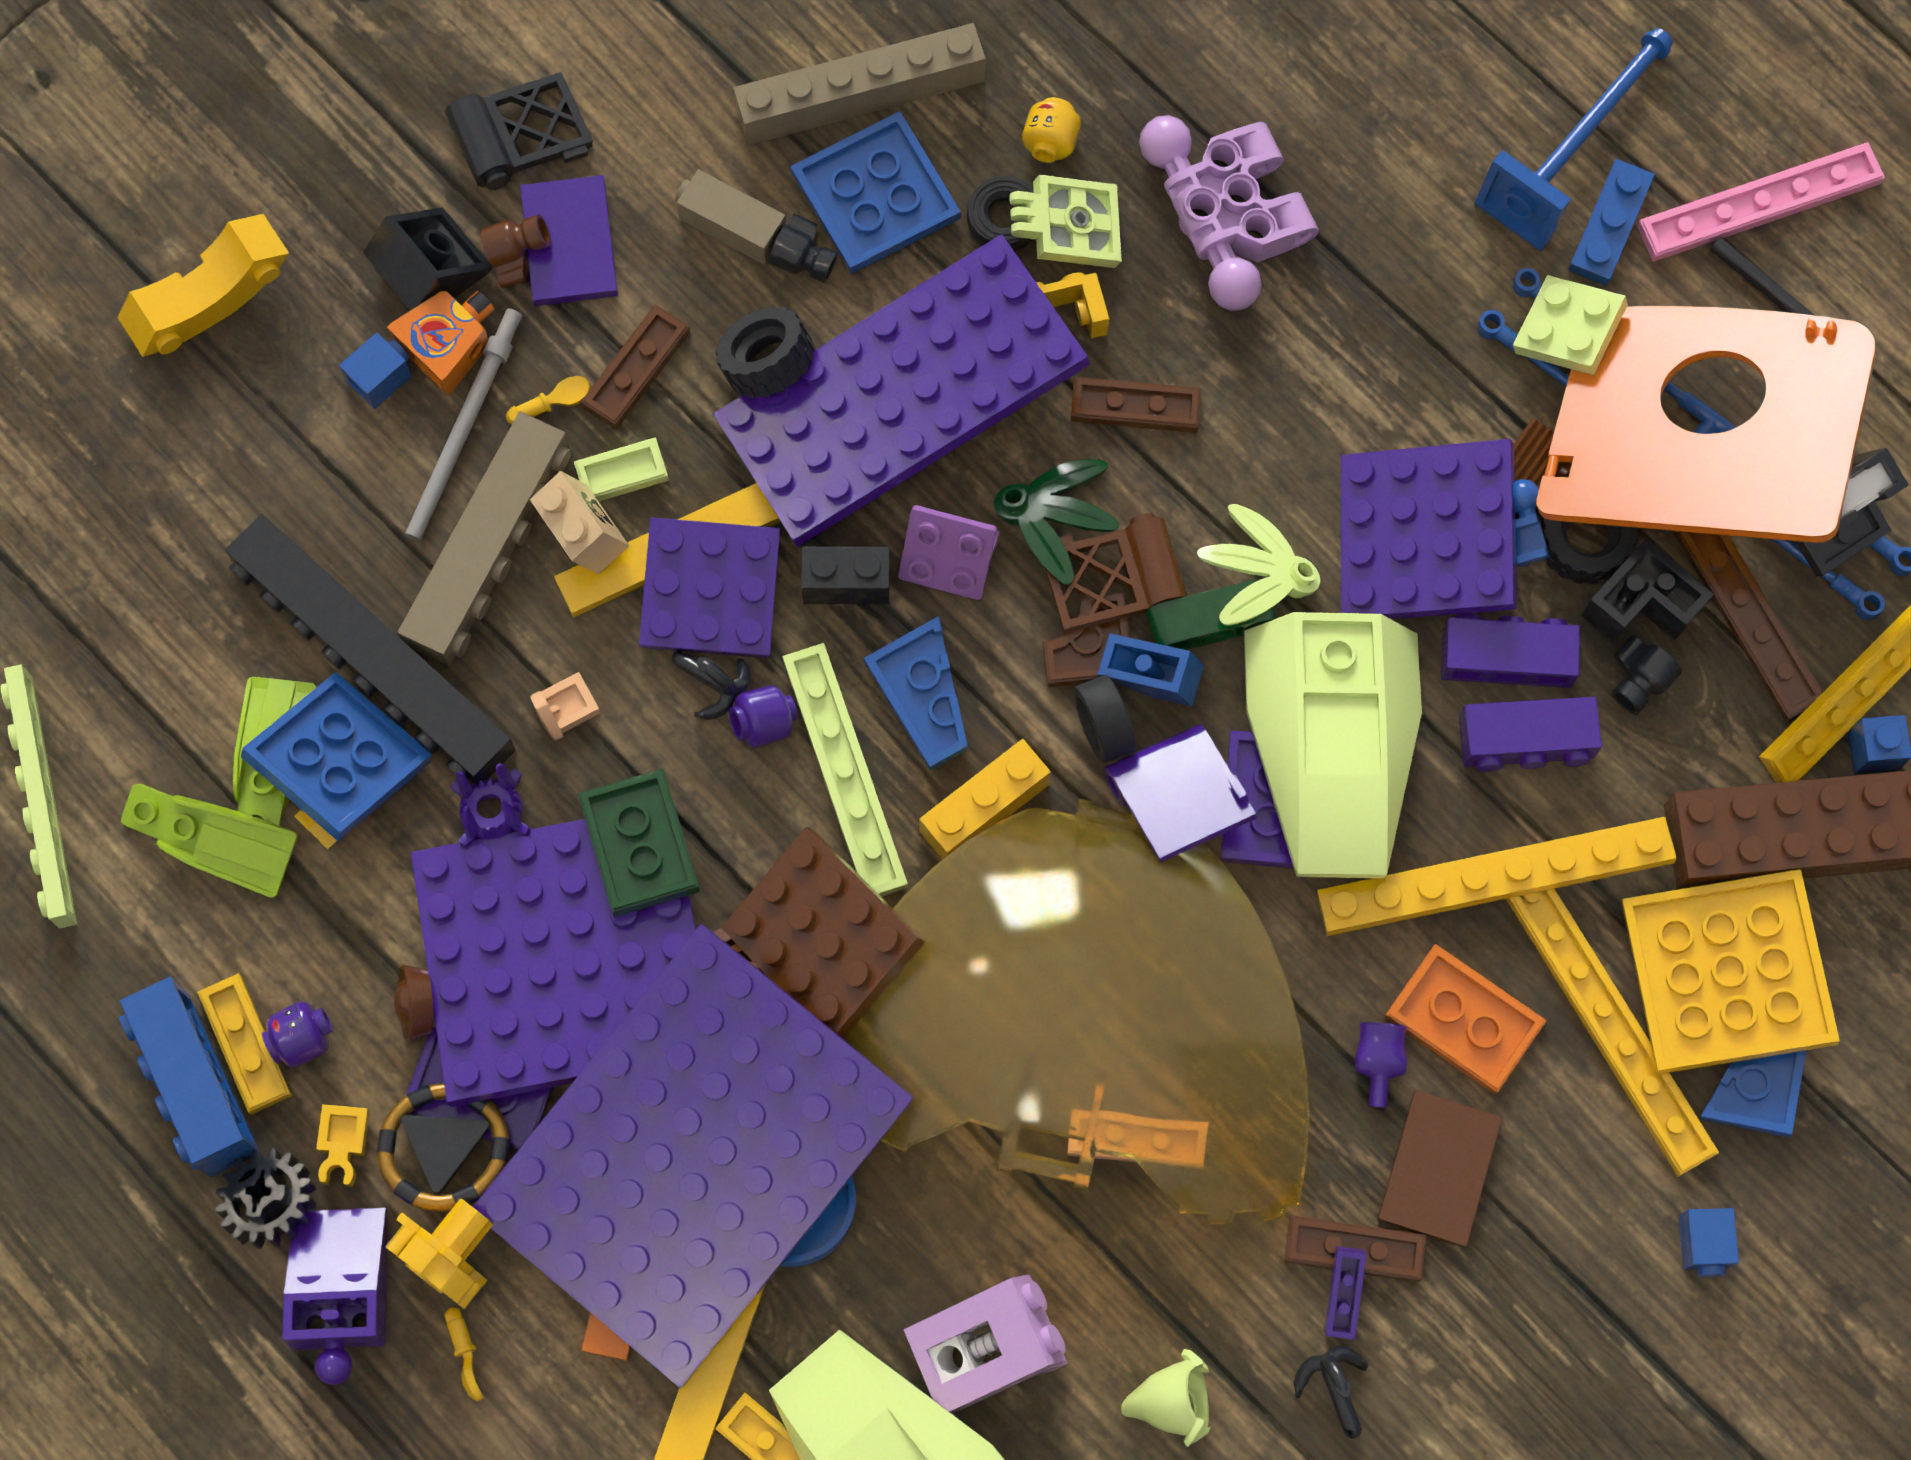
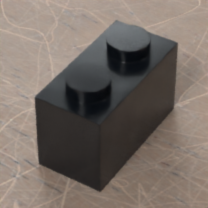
M802 546L801 588L803 604H890L889 547Z

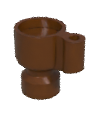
M540 214L525 218L520 225L511 220H505L484 227L481 230L483 249L489 262L495 267L497 279L502 288L527 281V249L531 248L537 251L551 245L548 226Z

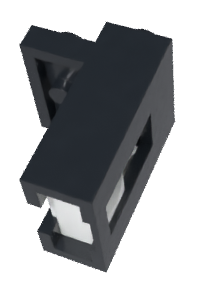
M1887 447L1854 455L1837 534L1826 542L1795 541L1816 577L1830 572L1892 531L1876 501L1889 499L1909 486Z

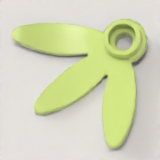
M1238 504L1228 506L1229 515L1265 551L1245 545L1218 544L1202 547L1197 552L1199 558L1206 563L1237 572L1267 577L1247 586L1225 606L1219 616L1220 621L1225 625H1234L1255 618L1274 607L1287 595L1293 598L1311 595L1320 585V575L1316 567L1307 559L1295 556L1285 537L1271 522L1260 514Z

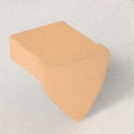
M579 672L541 692L538 691L530 695L540 721L555 741L564 737L562 733L600 714L599 707Z

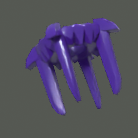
M499 763L495 767L497 780L488 778L487 780H480L478 784L476 783L471 786L464 773L457 772L455 775L456 780L450 788L462 798L459 805V817L465 833L458 840L459 843L468 847L473 840L496 839L512 832H518L523 836L526 835L530 827L521 822L523 803L520 795L515 790L522 773L516 769H513L510 773L504 764ZM487 798H496L501 801L502 810L494 818H484L478 814L480 803Z

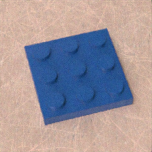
M900 111L790 166L791 175L850 275L961 219L960 209Z
M337 672L332 674L245 745L241 753L242 759L337 841H340L430 764L432 753Z

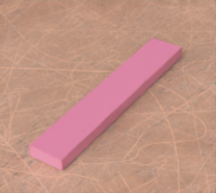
M1867 142L1639 220L1637 228L1652 261L1655 262L1711 243L1720 237L1725 238L1880 185L1884 181L1885 176Z

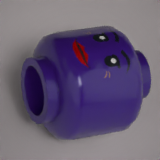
M300 1001L269 1016L266 1024L267 1030L262 1032V1038L269 1054L277 1064L283 1062L288 1067L295 1068L327 1052L329 1048L327 1035L333 1032V1027L323 1008L314 1010L307 1002Z

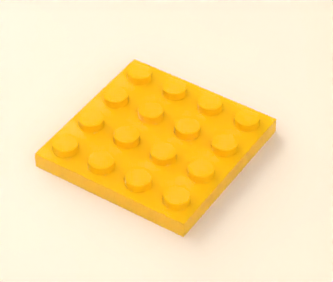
M1801 869L1622 899V907L1657 1074L1839 1044L1840 1039Z

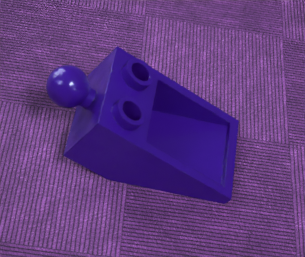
M387 1208L304 1211L303 1214L310 1221L308 1225L297 1223L293 1227L297 1237L291 1238L283 1297L282 1340L293 1350L325 1348L316 1359L315 1372L318 1378L326 1384H340L352 1372V1359L343 1350L344 1347L385 1346ZM367 1316V1327H355L356 1321L360 1317ZM322 1318L324 1320L323 1329H310V1324L314 1319Z

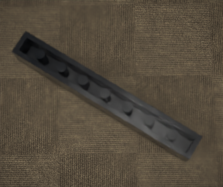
M263 514L251 523L225 549L233 563L228 567L229 570L243 584L248 586L253 581L263 590L259 597L275 613L278 614L282 609L293 618L290 625L300 636L308 642L313 637L324 646L320 652L333 666L340 670L345 665L355 674L351 679L352 682L366 696L371 698L376 693L387 703L383 710L398 725L402 726L405 722H408L417 731L414 738L432 755L437 750L449 760L445 766L454 776L460 771L464 773L467 780L470 779L473 783L478 784L480 780H487L496 771V765L499 763L503 764L516 751L509 736Z

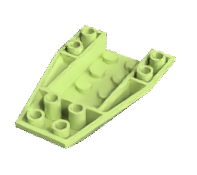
M1293 612L1245 630L1246 714L1296 877L1386 878L1422 715L1417 633L1382 614Z
M838 1330L769 1390L800 1460H1005L990 1442L841 1330Z

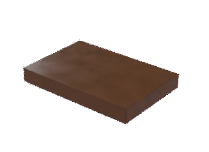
M1415 1090L1377 1221L1417 1234L1427 1235V1237L1461 1248L1467 1247L1502 1117Z

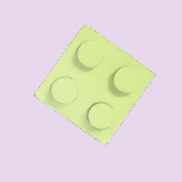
M1547 275L1514 341L1515 353L1594 375L1628 306L1626 296Z

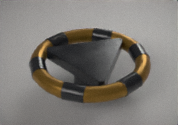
M444 1083L426 1085L408 1093L396 1103L386 1116L379 1130L376 1149L378 1166L388 1187L396 1196L411 1206L429 1211H451L460 1198L469 1205L478 1201L505 1168L506 1163H508L510 1147L506 1121L501 1111L491 1099L466 1104L483 1115L486 1120L409 1115L412 1111L436 1100L446 1099ZM401 1124H403L434 1194L423 1192L404 1179L397 1169L394 1152L397 1131ZM491 1129L493 1138L490 1162L484 1173L474 1183L451 1194L441 1195Z

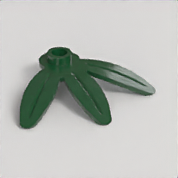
M1081 459L1060 464L1037 477L1029 486L1012 484L1004 487L998 492L994 500V507L998 516L1008 524L1020 525L1022 534L1034 556L1062 584H1070L1074 580L1072 564L1060 537L1045 519L1074 528L1099 532H1112L1119 527L1118 521L1113 516L1091 503L1071 497L1054 496L1085 484L1103 474L1108 464L1101 459Z

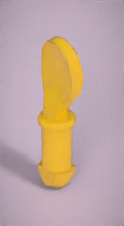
M581 376L568 377L559 382L549 395L545 396L544 393H540V396L517 407L515 405L507 411L506 420L512 425L519 411L535 417L546 411L551 412V406L553 405L570 407L579 404L591 389L590 382Z
M451 1307L447 1309L444 1316L455 1349L454 1356L463 1357L464 1359L461 1373L462 1385L470 1398L480 1401L484 1397L476 1383L473 1369V1352L476 1350V1346L472 1344L460 1309Z

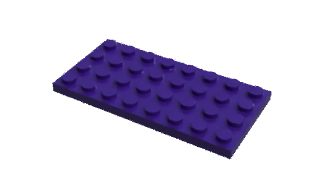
M1001 234L813 352L814 359L809 364L808 371L794 385H790L784 391L771 394L765 398L756 397L754 399L745 395L740 396L713 413L790 537L796 546L799 547L1091 365L1085 351Z

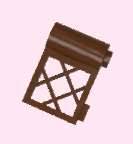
M1144 513L1133 517L1129 521L1130 525L1122 530L1078 541H1073L1072 534L1060 537L1068 555L1083 563L1070 584H1062L1045 569L1063 633L1146 613L1150 607L1156 604L1188 596L1164 518L1155 517L1153 513ZM1117 543L1121 560L1115 570L1093 559L1100 547ZM1091 550L1090 553L1088 554V556H1086L1085 554L1081 553V552H1084V551ZM1088 566L1109 577L1100 595L1078 584ZM1123 567L1125 568L1127 577L1119 574ZM1116 581L1131 589L1135 603L1119 607L1104 598ZM1060 584L1068 588L1064 596ZM1073 591L1095 603L1088 615L1070 619L1066 603ZM1100 606L1107 609L1104 611L1097 612Z

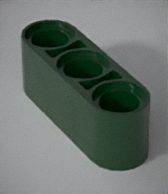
M1261 579L1165 601L1150 607L1146 611L1154 642L1183 650L1242 637L1245 630L1277 619L1274 607L1255 618L1234 625H1225L1219 619L1222 610L1240 591Z

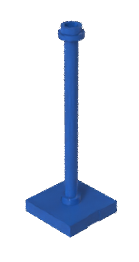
M1656 28L1647 32L1642 37L1641 45L1643 48L1536 173L1502 150L1493 160L1474 204L1536 249L1542 251L1551 241L1558 227L1557 223L1564 215L1571 198L1549 182L1655 59L1661 60L1667 57L1673 44L1671 36L1666 31Z

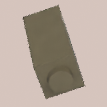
M699 169L691 181L686 179L681 184L675 197L680 221L765 266L769 262L771 251L780 231L786 225L785 214Z

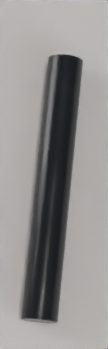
M1722 237L1710 248V251L1784 312L1815 315Z

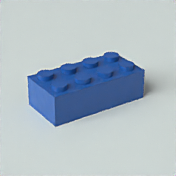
M168 977L119 1000L125 1012L124 1015L119 1017L120 1023L130 1041L135 1040L138 1047L142 1050L143 1054L137 1057L138 1064L147 1081L153 1080L161 1095L155 1097V1102L163 1119L166 1122L171 1121L179 1136L173 1138V1142L184 1163L189 1162L194 1170L200 1169L209 1177H213L235 1166V1160L238 1158L243 1161L250 1159L253 1150H257L260 1153L190 994L173 978Z

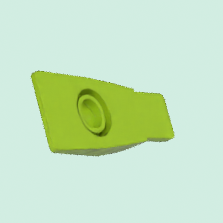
M250 677L247 680L234 752L233 791L235 800L238 803V812L281 826L283 811L287 809L290 799L241 758L242 748L316 688L314 683Z
M141 783L132 786L121 817L123 825L157 838L156 844L160 849L182 862L271 898L279 893L298 838L295 831L208 802L179 795L171 796Z

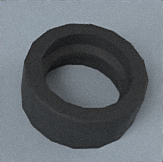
M1107 675L1075 686L1073 688V697L1084 733L1097 759L1101 763H1106L1135 752L1136 741L1131 721L1113 681Z

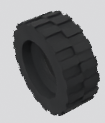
M773 306L753 311L752 314L743 316L736 324L731 325L727 329V333L719 340V347H716V355L718 357L716 361L732 389L736 390L738 395H745L754 399L756 397L765 398L771 394L784 391L785 388L799 381L798 379L802 375H805L809 364L813 362L815 346L797 313L793 310L789 311L785 307L775 308ZM782 342L769 356L755 362H749L761 349Z
M1544 517L1541 521L1550 558L1546 559L1547 565L1551 570H1556L1559 573L1558 576L1563 579H1571L1573 583L1581 584L1582 582H1587L1590 585L1597 584L1601 580H1609L1630 557L1638 542V528L1606 525L1609 531L1607 546L1598 553L1585 554L1577 551L1568 540L1567 528L1570 522L1552 521Z

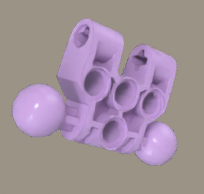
M1170 115L1157 116L1148 122L1141 131L1139 143L1143 157L1149 164L1165 169L1169 177L1164 183V188L1179 216L1180 229L1189 237L1198 258L1201 260L1209 259L1213 267L1208 282L1211 298L1219 307L1229 311L1246 309L1259 297L1262 283L1257 268L1250 261L1236 257L1235 254L1254 262H1260L1307 243L1319 232L1301 193H1290L1271 200H1264L1260 196L1259 185L1255 179L1273 172L1284 161L1267 124L1256 122L1212 137L1202 162L1192 166L1187 158L1192 146L1190 130L1182 120ZM1221 160L1227 163L1228 167L1217 166L1213 161ZM1230 196H1241L1246 202H1236ZM1201 209L1208 214V216H1198L1194 214L1192 210ZM1247 231H1257L1264 238H1254Z

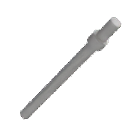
M509 308L506 310L495 336H490L483 350L485 358L405 532V535L412 540L421 541L500 364L507 362L513 346L510 342L522 318V314L516 310Z

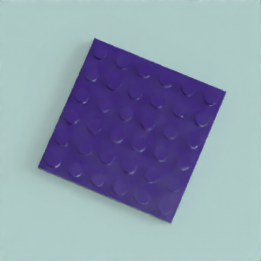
M585 819L529 829L525 836L518 832H513L496 839L473 840L468 847L461 843L411 852L427 968L432 988L433 1010L446 1100L449 1107L572 1084L696 930L690 895L614 917Z

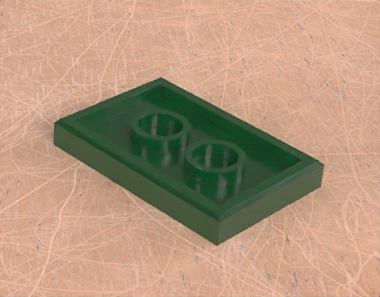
M664 769L578 793L614 917L700 892Z

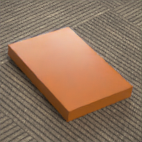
M1437 944L1432 947L1384 1016L1392 1024L1407 1026L1405 1033L1495 1095L1499 1092L1547 1021Z

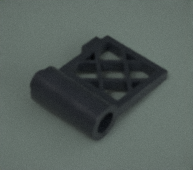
M562 72L485 97L477 94L466 95L450 103L445 110L446 117L476 184L481 188H488L489 190L500 189L510 182V177L515 172L561 157L567 163L588 156V148L593 147L592 137ZM557 88L562 98L557 110L536 102L540 92ZM512 102L525 109L519 121L515 122L501 116L498 106ZM565 107L568 111V114L563 113ZM531 110L552 118L546 133L525 126ZM558 122H562L574 127L579 138L565 142L552 137V134ZM507 129L513 131L512 136H510ZM521 134L541 142L537 152L520 157L515 147L519 135Z

